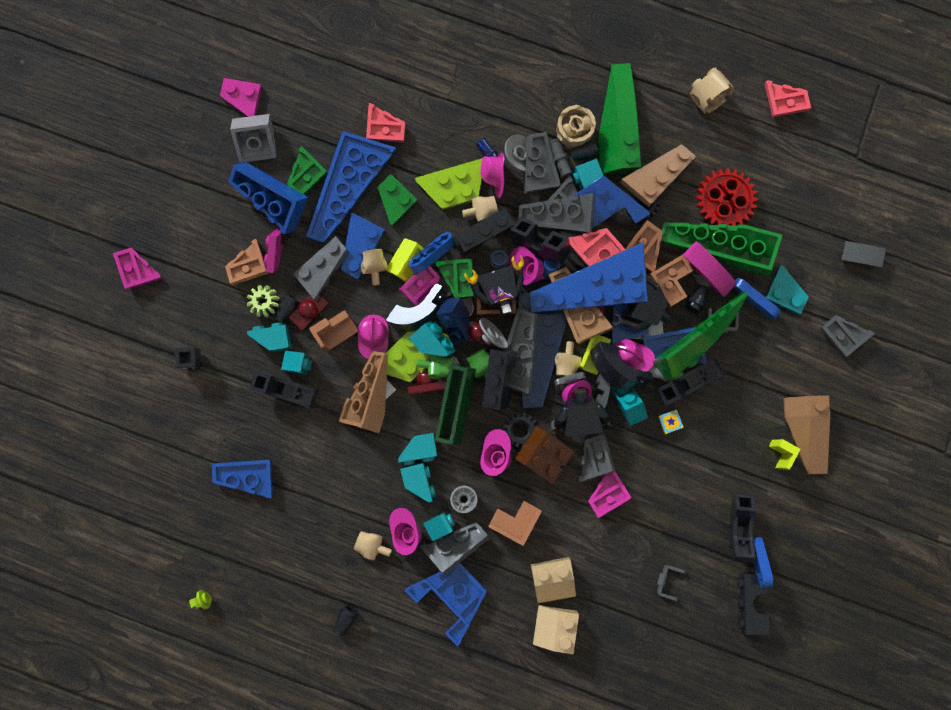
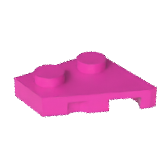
M224 78L220 96L246 116H256L262 86L256 83Z
M133 248L113 253L125 290L162 279L160 274L140 257Z
M429 266L425 271L414 274L399 290L416 307L425 300L434 285L438 284L440 277Z
M613 472L603 477L588 503L599 519L629 501L632 497L617 473Z

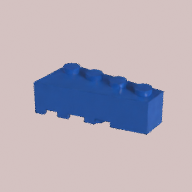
M247 162L234 165L228 182L245 198L250 199L256 209L265 213L268 216L267 219L271 223H275L284 235L296 231L308 197Z

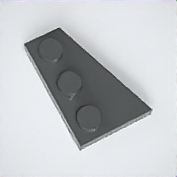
M547 132L529 135L526 146L524 194L559 188L561 184Z
M335 236L293 273L316 302L320 298L319 294L323 288L329 284V279L333 272L338 270L349 251Z
M475 522L456 530L454 534L445 538H438L435 542L428 545L423 544L420 548L439 571L446 575L485 543L489 536Z

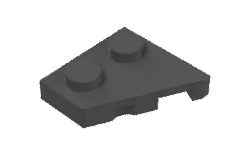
M837 315L820 327V330L844 358L875 334L873 331H867L859 327V325L847 322L844 318Z

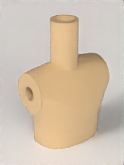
M494 196L473 198V208L462 210L464 218L475 215L478 223L498 212Z
M382 249L363 251L361 270L363 274H371L372 285H379V272L387 270V262L383 256Z
M568 341L566 343V352L556 354L557 376L565 377L576 374L580 367L581 357L573 355L574 342Z
M363 531L360 532L354 546V551L359 552L363 557L370 560H375L378 553L389 557L392 552L391 549L381 546L382 536Z

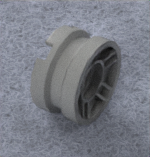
M465 485L457 487L452 492L450 498L453 509L460 513L472 511L477 504V494L474 489ZM461 496H466L468 501L462 503L460 500Z

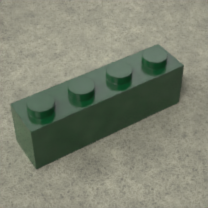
M450 364L435 441L450 445L461 444L476 373L475 368Z

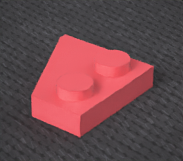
M772 81L765 82L772 117L809 111L811 109L807 90L795 89L785 84L780 86L773 84Z
M369 103L366 138L373 141L404 143L405 122Z

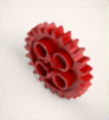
M729 168L724 173L722 169H719L717 174L712 171L710 177L706 176L704 178L705 182L701 181L699 184L701 188L696 190L700 195L695 198V200L700 201L696 208H702L698 214L706 215L703 221L710 219L709 225L716 223V225L727 224V226L743 225V221L745 223L748 222V216L752 217L754 215L751 210L757 208L753 203L758 201V198L753 197L757 191H752L751 189L755 184H748L750 177L744 180L743 172L738 176L737 169L730 173ZM726 183H731L734 186V190H729ZM710 192H715L718 198L713 199L710 196ZM736 199L743 202V207L737 206ZM719 208L725 209L727 215H721Z

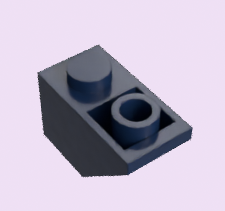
M461 297L445 299L436 313L452 343L468 342L470 340L468 309Z

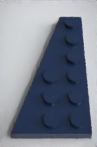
M518 294L520 309L531 312L530 294ZM563 310L535 313L538 315L532 393L522 392L523 408H542L555 365V356L559 351L567 323Z

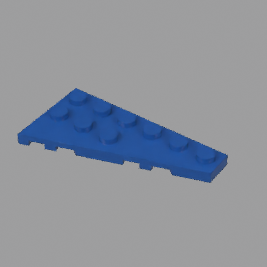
M342 131L306 237L326 243L397 149Z
M642 242L531 292V312L648 302L644 243Z

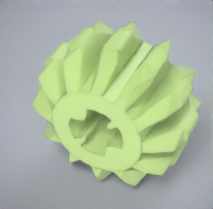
M259 285L258 291L251 289L254 295L247 296L248 299L252 300L247 303L248 307H252L250 312L256 313L258 317H261L262 314L265 317H269V311L275 314L276 312L273 307L278 308L279 304L275 302L280 300L279 296H275L276 290L270 291L268 285L264 289ZM264 299L267 300L266 303H263V304L260 303V300H264Z

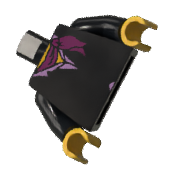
M514 256L511 258L513 266L511 265L478 276L472 270L473 276L468 278L465 273L464 277L469 282L474 296L484 304H489L490 307L499 305L502 315L513 312L510 301L517 299V295L521 293L524 283V260L522 256H520L521 261L519 263H515Z

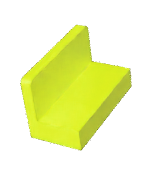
M405 238L387 266L386 271L407 282L415 274L409 266V261L424 248L418 243Z
M601 335L590 339L579 369L596 376L598 370L593 364L590 351L600 341L609 344L611 339Z
M783 439L772 440L769 445L770 448L782 454L775 468L790 470L800 448Z

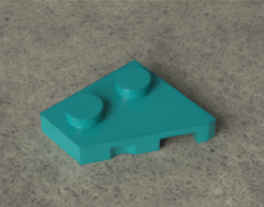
M781 265L778 267L765 296L772 303L798 315L802 313L809 298L784 266Z

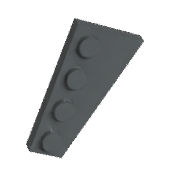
M596 193L519 205L518 219L520 217L537 223V227L592 232Z
M518 308L507 341L508 347L506 348L517 351L515 370L509 373L507 386L531 394L538 314Z

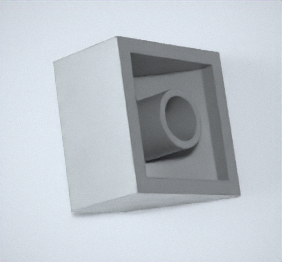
M270 114L232 119L230 130L239 163L277 158Z

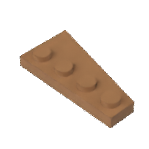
M681 144L626 176L620 183L645 205L650 207L696 156Z
M564 267L549 274V277L553 283L571 275V272L567 267ZM597 307L563 310L577 344L614 329Z

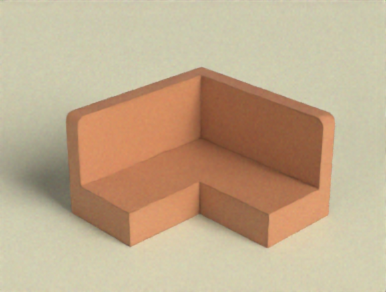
M683 255L652 272L647 277L660 285L664 298L668 300L666 309L687 297L678 280L694 270Z
M345 310L330 320L325 318L309 328L320 347L326 352L358 333L357 327Z
M523 501L515 518L497 509L488 526L524 546L542 511Z

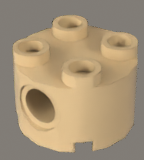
M714 67L702 80L699 78L693 82L690 97L702 112L706 114V112L710 113L720 107L726 101L724 97L732 95L734 87L721 71Z
M573 105L564 109L559 116L556 128L557 137L560 139V142L566 148L572 149L591 140L596 125L594 115L589 109H585L580 105Z

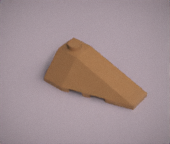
M372 352L362 370V379L359 383H355L353 387L355 391L351 399L347 398L344 403L339 422L375 433L380 432L385 416L388 354Z
M829 395L783 398L784 418L790 427L793 440H795L797 447L800 448L799 455L806 473L828 474Z

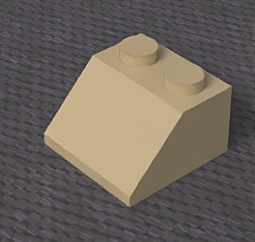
M569 557L530 564L538 603L576 596L574 576Z
M538 605L533 645L555 652L574 654L579 613L576 610Z

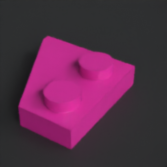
M279 227L266 238L268 254L265 255L264 265H266V272L274 273L278 269L283 244H281V235L283 233Z

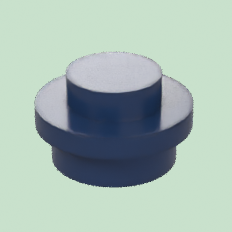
M495 250L490 255V263L494 268L502 269L508 264L509 257L505 251Z

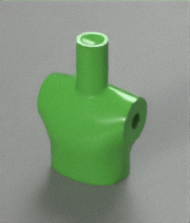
M481 349L467 358L470 367L476 369L475 378L483 375L486 378L489 355L485 349Z
M430 355L429 361L417 360L416 367L428 369V377L431 379L447 378L453 358Z

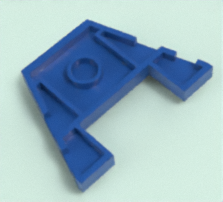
M605 176L600 177L573 195L596 193L593 227L624 207L635 223L650 215L648 210ZM580 231V234H581V235H583L584 233H588V232Z
M461 563L446 575L438 572L404 590L417 603L432 589L457 615L459 619L445 632L457 647L461 643L470 622L487 592Z

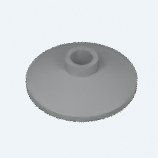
M513 135L505 143V155L508 162L515 169L525 171L527 138L522 135Z
M481 318L479 324L484 333L482 335L483 340L489 345L493 343L501 349H506L508 343L501 331L488 319Z

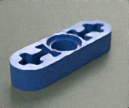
M450 232L441 234L409 261L412 272L418 274L425 271L450 250L456 243L453 235Z
M737 278L735 280L737 283L733 289L738 294L746 291L748 293L746 300L771 320L777 319L781 314V310L743 279Z
M753 537L756 556L754 566L760 588H772L773 575L762 537Z

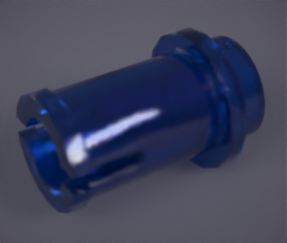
M482 138L476 143V146L485 157H498V151L491 147L486 138Z

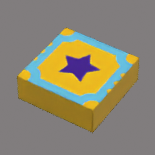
M677 409L658 416L664 434L684 428Z

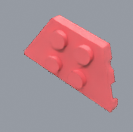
M607 228L597 230L596 232L584 233L576 237H568L570 247L587 267L626 250Z

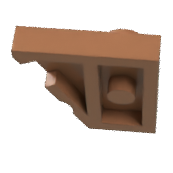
M647 220L625 248L627 250L643 242L645 267L652 272L656 269L663 231Z
M254 239L245 251L242 250L236 259L231 260L225 266L229 282L232 286L268 274L257 239Z

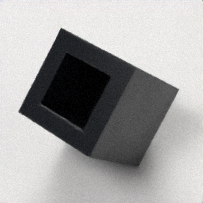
M195 347L176 348V368L181 370L201 368L200 349Z

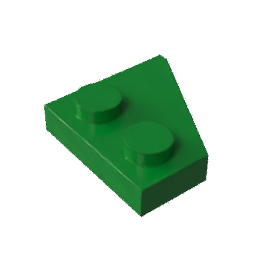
M301 146L287 185L306 195L328 172Z
M391 174L378 186L390 225L393 227L418 200Z
M473 259L436 261L437 267L455 298L475 297L469 282L464 277L465 273L468 278L473 276Z

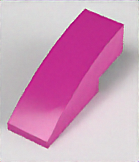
M697 241L683 254L684 258L699 276L706 280L712 289L721 296L725 297L737 283L726 269Z

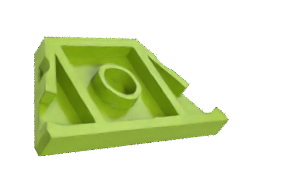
M482 159L415 178V181L442 210L472 202L473 198L479 197L482 182L480 175Z
M416 331L407 332L386 352L388 354L387 375L411 383L425 369L416 367L417 360L429 361L431 354L420 353L409 339Z

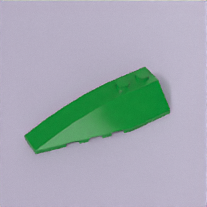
M630 63L611 65L598 135L599 164L603 175L631 174L641 168L637 110Z
M664 222L661 242L686 252L697 241L721 264L770 277L783 235L747 225L727 226V224L708 225L702 223L700 225H692L689 223Z
M746 291L738 294L652 361L666 380L678 379L684 374L683 370L686 367L691 368L698 363L697 359L719 339L731 324L748 296Z

